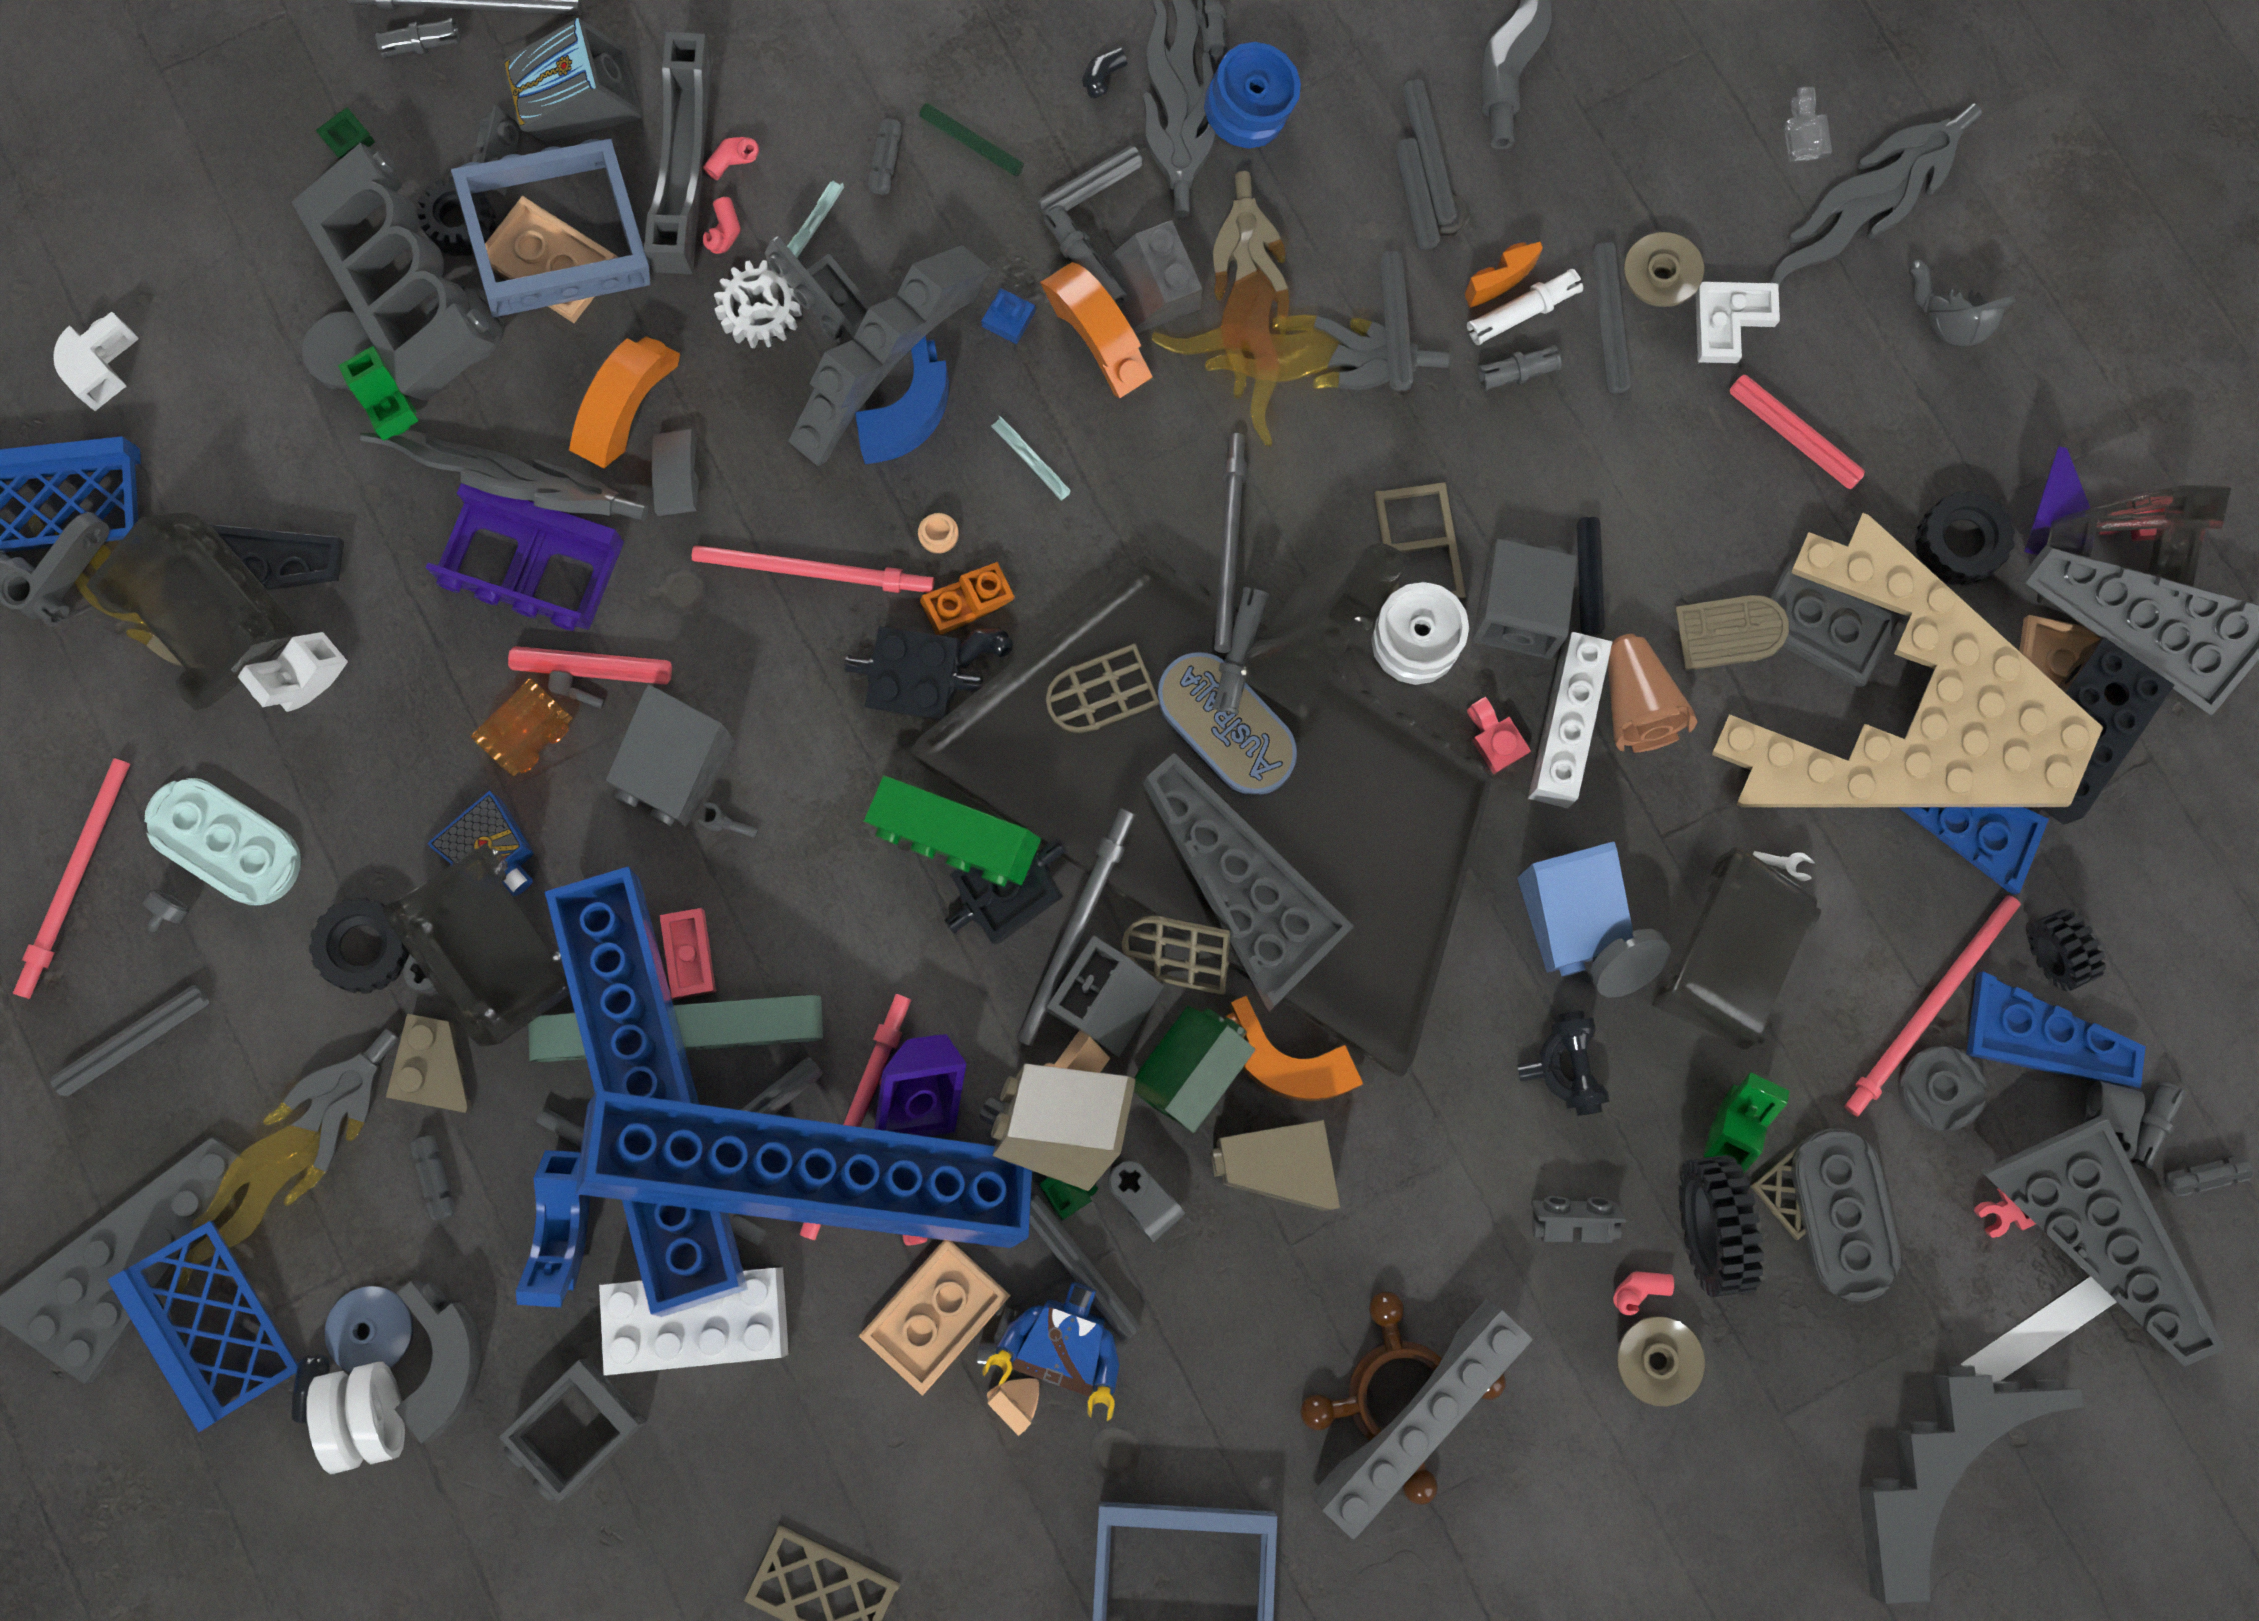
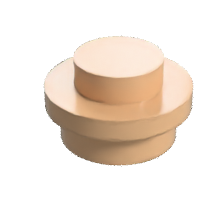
M934 513L925 517L918 528L920 543L926 550L932 553H945L951 550L956 545L959 537L956 522L950 516L943 513Z

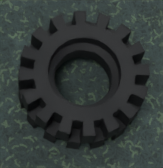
M453 176L448 177L449 184L447 185L444 184L442 179L435 181L439 188L433 190L428 186L424 190L428 195V199L420 196L418 200L422 208H417V215L420 219L418 222L427 237L440 248L441 252L446 253L448 250L452 256H459V249H461L465 256L472 255L470 249L472 245L466 223L453 228L443 224L444 215L450 209L460 206ZM484 192L472 193L471 197L482 236L487 241L491 237L489 230H496L497 224L494 221L496 214Z
M2066 908L2033 922L2028 927L2027 932L2030 934L2027 936L2028 942L2033 945L2030 948L2031 953L2037 956L2038 961L2036 963L2038 967L2045 969V977L2048 980L2053 978V985L2057 988L2061 987L2062 991L2066 992L2072 991L2104 975L2103 970L2106 969V964L2102 959H2105V955L2097 947L2101 944L2098 938L2094 939L2091 933L2093 930L2090 925L2085 927L2084 919L2080 915L2075 916V911L2066 910Z

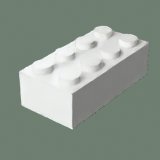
M783 1267L743 1271L748 1290L664 1317L650 1314L642 1281L599 1285L604 1375L774 1359L788 1356Z

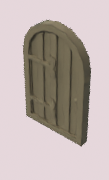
M1749 595L1676 607L1680 634L1679 641L1681 642L1685 671L1749 661L1754 662L1773 656L1783 647L1789 634V620L1785 610L1775 600L1765 596Z

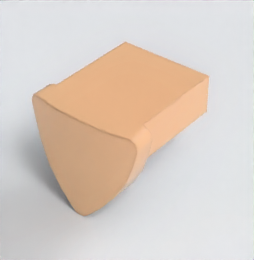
M1079 1031L1055 1064L1046 1063L1044 1066L1100 1073L1110 1060V1057L1090 1036Z
M1016 1378L1005 1381L1004 1384L990 1389L987 1392L988 1405L1018 1436L1026 1431L1031 1424L1038 1404V1378Z

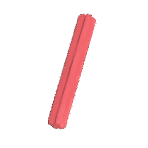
M1742 375L1732 385L1730 389L1731 395L1846 488H1853L1863 478L1865 474L1864 469L1750 377Z
M519 646L512 647L508 654V666L515 671L550 674L552 671H559L579 677L654 684H668L672 677V664L668 660Z

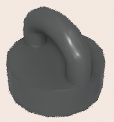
M157 889L150 890L142 902L145 908L154 913L147 924V930L150 932L157 931L164 920L181 924L189 913V908L186 904L174 896Z

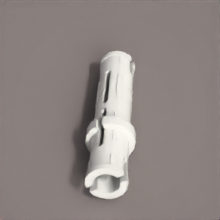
M1569 269L1566 273L1544 284L1538 282L1532 285L1531 291L1475 320L1467 322L1468 331L1473 329L1475 331L1469 334L1476 345H1481L1484 341L1540 312L1544 314L1551 312L1555 304L1583 291L1582 283L1575 284V282L1581 280L1580 276L1574 269Z

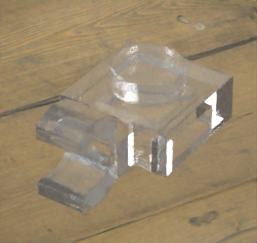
M1814 86L1798 88V97L1790 99L1794 118H1788L1783 125L1789 162L1828 158L1832 152L1827 115L1815 116L1816 93Z

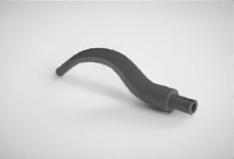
M1521 0L1515 14L1495 32L1485 48L1481 70L1482 112L1490 117L1491 147L1495 149H1507L1513 145V115L1520 109V75L1523 68L1543 44L1550 29L1552 20L1551 0Z

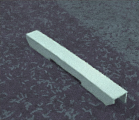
M834 180L829 183L802 228L788 244L787 247L796 258L800 255L844 188L843 183L839 185Z
M999 415V420L991 425V427L1019 454L1062 501L1070 494L1069 488Z

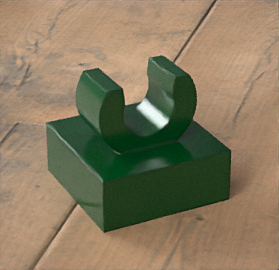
M1051 1177L1039 1184L1061 1221L1091 1203L1090 1197L1098 1191L1097 1185H1093L1087 1191Z

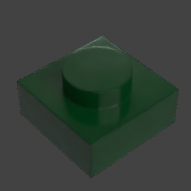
M347 107L316 129L318 135L339 160L359 143L367 147L375 143L371 134Z

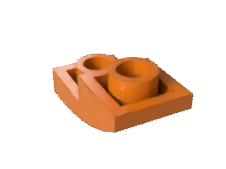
M1525 242L1514 244L1502 253L1496 270L1490 267L1475 273L1470 278L1464 294L1469 308L1484 304L1502 295L1526 277L1538 261L1543 249L1541 242L1529 245Z
M998 562L961 575L959 582L922 595L920 603L935 634L940 636L1014 600V595Z

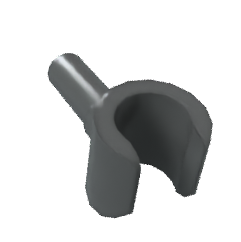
M552 671L550 673L548 688L554 698L577 699L602 709L605 699L580 689L572 688L573 675L559 671Z
M708 802L703 804L707 809L716 812V817L711 822L697 819L706 829L717 832L724 828L756 838L759 829L727 817L725 811L714 803Z
M1005 1307L994 1336V1343L980 1341L977 1356L979 1366H984L990 1356L996 1354V1348L1008 1325L1011 1323L1015 1310Z

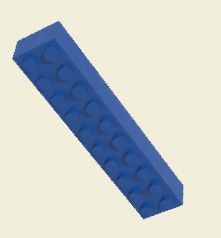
M628 866L545 891L595 1093L597 1090L699 1104L640 878ZM622 1200L651 1315L664 1317L748 1290L728 1213Z
M597 1090L587 1105L575 1194L1012 1248L1029 1238L1032 1170L994 1157L995 1146Z

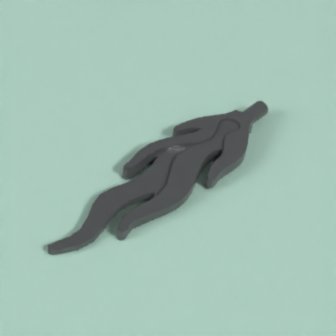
M1153 0L1156 18L1148 43L1146 56L1147 71L1151 83L1164 107L1168 126L1165 130L1162 129L1159 122L1157 105L1149 92L1144 93L1143 103L1146 111L1145 140L1152 158L1166 176L1170 189H1174V215L1184 218L1190 215L1189 189H1192L1193 181L1209 158L1215 142L1216 132L1210 124H1208L1203 134L1196 138L1207 118L1204 110L1205 94L1214 78L1210 55L1208 52H1204L1202 56L1203 84L1199 87L1193 66V51L1198 37L1199 23H1196V9L1191 0H1171L1176 15L1177 31L1170 51L1165 45L1167 11L1161 0Z
M1972 103L1953 120L1947 118L1941 122L1917 125L1900 130L1891 135L1873 153L1862 158L1857 165L1859 170L1875 167L1891 156L1900 155L1896 162L1882 169L1850 178L1829 191L1805 227L1791 233L1788 241L1796 243L1807 240L1823 225L1828 217L1841 213L1838 222L1824 238L1786 257L1774 271L1770 283H1778L1779 287L1783 279L1791 272L1837 257L1849 244L1857 230L1875 215L1891 209V214L1880 220L1871 229L1867 236L1870 240L1901 222L1916 203L1927 172H1929L1930 176L1926 189L1927 195L1935 193L1946 179L1952 167L1957 143L1963 135V131L1982 115L1981 108L1977 104Z
M360 433V441L394 447L415 461L429 467L461 472L462 484L487 493L514 499L534 501V506L556 511L603 514L607 516L617 513L645 521L648 516V505L620 498L619 492L608 488L587 474L552 465L541 460H534V465L531 467L517 458L498 451L442 441L433 436H426L425 447L400 436L394 435L382 441L377 433Z

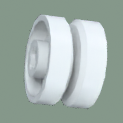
M1427 582L1407 584L1392 593L1380 610L1371 638L1374 657L1383 671L1398 681L1414 685L1433 682L1448 673L1466 645L1469 632L1467 613L1457 596L1440 585Z
M383 1361L354 1367L350 1376L344 1371L314 1377L309 1386L307 1422L310 1439L318 1461L329 1474L358 1468L363 1459L369 1464L398 1458L403 1450L405 1423L394 1410L402 1403L396 1379L390 1368Z

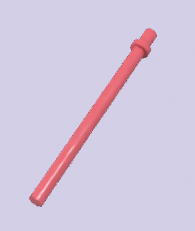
M2010 895L2005 896L1866 1078L1860 1077L1855 1084L1858 1089L1844 1105V1108L1849 1113L1859 1117L1872 1099L1877 1100L1880 1097L1882 1085L2021 906V903L2016 898Z

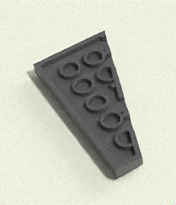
M1173 753L1146 777L1143 785L1222 928L1231 931L1230 942L1270 1012L1354 926L1183 760Z

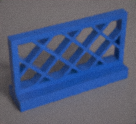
M122 436L0 449V486L5 489L0 494V510L13 496L26 506L11 524L0 516V523L7 528L0 536V551L13 552L52 547L60 536L52 535L56 531L59 534L64 531L60 526L75 509L81 514L87 513L80 504L94 488H97L108 497L95 513L100 519L103 520L116 505L125 511L126 528L110 529L105 542L140 538L135 469L136 464H141L140 448ZM122 469L123 482L112 494L99 484L110 470ZM94 472L91 476H89L88 474H86V473ZM79 474L87 481L70 498L58 487L69 475ZM45 477H52V479L49 481ZM38 478L45 486L29 502L17 491L28 479ZM5 481H12L9 485L5 483ZM55 492L67 503L51 520L39 508ZM36 514L48 525L37 537L27 538L19 531ZM14 536H17L19 538L16 540H12Z
M212 1220L128 1269L107 1279L198 1432L296 1373L298 1362ZM207 1233L216 1248L211 1266L186 1261L191 1242ZM182 1248L179 1259L167 1257ZM220 1257L224 1261L228 1270L217 1268ZM158 1261L177 1265L170 1290L152 1287L143 1270ZM183 1267L209 1272L201 1297L176 1292ZM215 1273L233 1277L236 1281L238 1289L234 1303L208 1298ZM157 1294L167 1296L165 1306H163ZM242 1295L245 1296L250 1307L240 1305ZM174 1298L199 1303L192 1328L173 1323L169 1313ZM206 1304L231 1309L224 1334L199 1329ZM238 1311L255 1314L261 1325L256 1341L230 1336ZM179 1332L190 1334L187 1344ZM265 1332L273 1344L262 1342ZM196 1336L222 1341L215 1365L200 1363L194 1358L191 1352ZM228 1342L254 1347L247 1372L221 1367ZM260 1348L278 1352L287 1367L272 1377L253 1373ZM202 1370L213 1372L210 1383ZM219 1373L245 1378L240 1396L223 1406L214 1391ZM251 1380L263 1382L248 1391Z

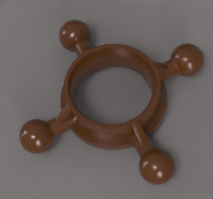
M1388 1291L1380 1292L1370 1302L1369 1312L1374 1322L1381 1326L1384 1344L1369 1351L1356 1365L1349 1382L1348 1398L1331 1401L1324 1395L1315 1394L1306 1398L1302 1403L1300 1409L1301 1418L1310 1429L1324 1430L1332 1424L1335 1418L1352 1416L1360 1432L1371 1441L1382 1431L1372 1420L1366 1402L1367 1387L1375 1371L1384 1363L1396 1358L1416 1359L1429 1367L1432 1372L1440 1364L1442 1359L1429 1348L1414 1342L1401 1341L1398 1322L1403 1316L1404 1306L1396 1294ZM1504 1374L1481 1397L1482 1399L1492 1400L1503 1393L1506 1386ZM1425 1462L1402 1486L1407 1499L1418 1505L1431 1502L1438 1490L1437 1480L1430 1471L1426 1470Z

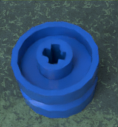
M1259 42L1239 44L1226 53L1206 91L1204 110L1208 123L1219 137L1234 146L1248 149L1265 146L1277 138L1299 100L1301 82L1297 68L1286 54L1272 45Z

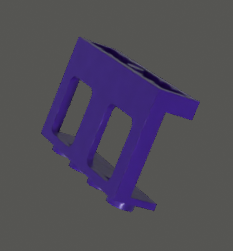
M461 483L457 495L464 504L438 566L431 563L426 565V569L437 579L436 584L454 593H460L461 588L474 592L476 599L490 605L497 606L499 601L513 605V611L529 618H536L537 614L549 617L552 624L568 631H574L575 626L589 631L624 544L617 531L561 511L534 506V502L494 495ZM479 529H485L518 541L517 550L501 587L459 573L471 540ZM554 554H561L593 566L592 576L577 612L534 598L547 563Z

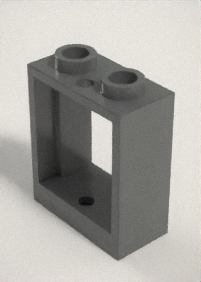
M589 1358L578 1360L499 1438L506 1445L503 1451L508 1459L519 1468L525 1466L536 1478L533 1481V1485L537 1491L547 1500L552 1501L555 1499L560 1503L569 1499L647 1421ZM577 1385L614 1425L618 1432L568 1480L526 1433Z

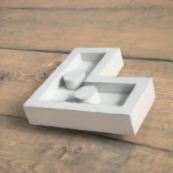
M1702 282L1695 293L1698 362L1738 363L1742 357L1741 326L1775 327L1780 321L1778 283Z

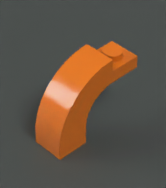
M1071 262L1040 282L1056 315L1069 322L1088 345L1115 396L1121 398L1152 378L1138 349L1141 344L1133 329L1106 289L1087 269L1075 262Z
M647 336L637 343L628 338L624 340L603 363L585 394L573 427L569 451L602 468L607 467L626 451L631 423L641 401L657 382L678 367L680 353L668 348L661 341Z
M1247 995L1230 1003L1229 1009L1231 1014L1226 1017L1236 1022L1247 1032L1243 1039L1256 1049L1242 1070L1250 1079L1265 1090L1290 1100L1321 1101L1342 1095L1363 1084L1345 1045L1316 1058L1297 1059L1279 1052L1268 1041Z

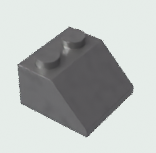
M1172 220L1134 234L1103 261L1118 285L1128 296L1126 302L1119 298L1124 304L1119 309L1135 334L1201 309L1203 289Z

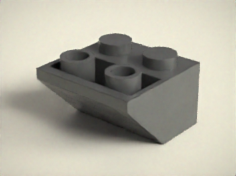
M1093 935L1048 1004L1047 1010L1048 1013L1074 1030L1087 1034L1099 1046L1119 1058L1163 990L1164 985L1130 958Z

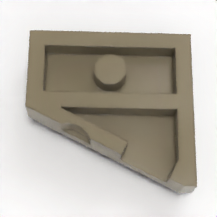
M407 1014L386 1094L387 1098L471 1114L472 1104L471 1100L467 1099L462 1077L465 1075L462 1059L458 1056L456 1050L458 1041L454 1023Z

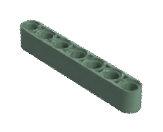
M805 995L674 1005L685 1051L823 1040L821 996ZM575 1013L528 1018L530 1062L586 1059Z

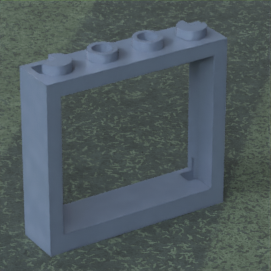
M589 139L580 145L564 148L548 147L538 153L522 156L511 154L503 157L501 160L486 163L469 162L460 168L451 169L492 318L650 285L648 262L611 139L601 141ZM605 168L631 255L496 283L471 194Z
M1099 1501L1093 1621H1106L1111 1526L1260 1534L1256 1621H1273L1277 1515L1274 1511Z

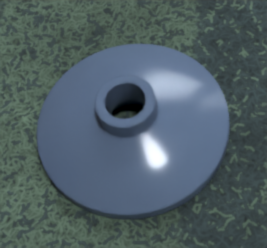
M376 1286L358 1288L344 1295L333 1306L325 1325V1343L330 1356L337 1365L350 1373L354 1367L383 1361L389 1368H392L407 1352L413 1336V1320L407 1305L393 1291ZM362 1323H366L370 1328V1334L365 1340L361 1339L357 1333L358 1327Z

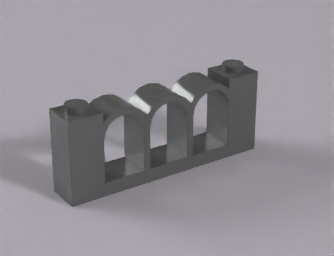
M359 143L291 203L395 380L400 392L427 401L496 345L488 332L490 325L487 319L478 310H470V303L464 290L458 284L442 278L444 259L440 248L432 240L416 234L418 215L414 204L406 196L397 193L403 185L394 172L396 165L384 151H375ZM385 203L387 214L383 226L355 251L346 234L380 205ZM411 247L413 261L410 270L401 280L381 295L372 277L405 249ZM437 291L439 295V308L435 317L407 340L397 321L431 293Z

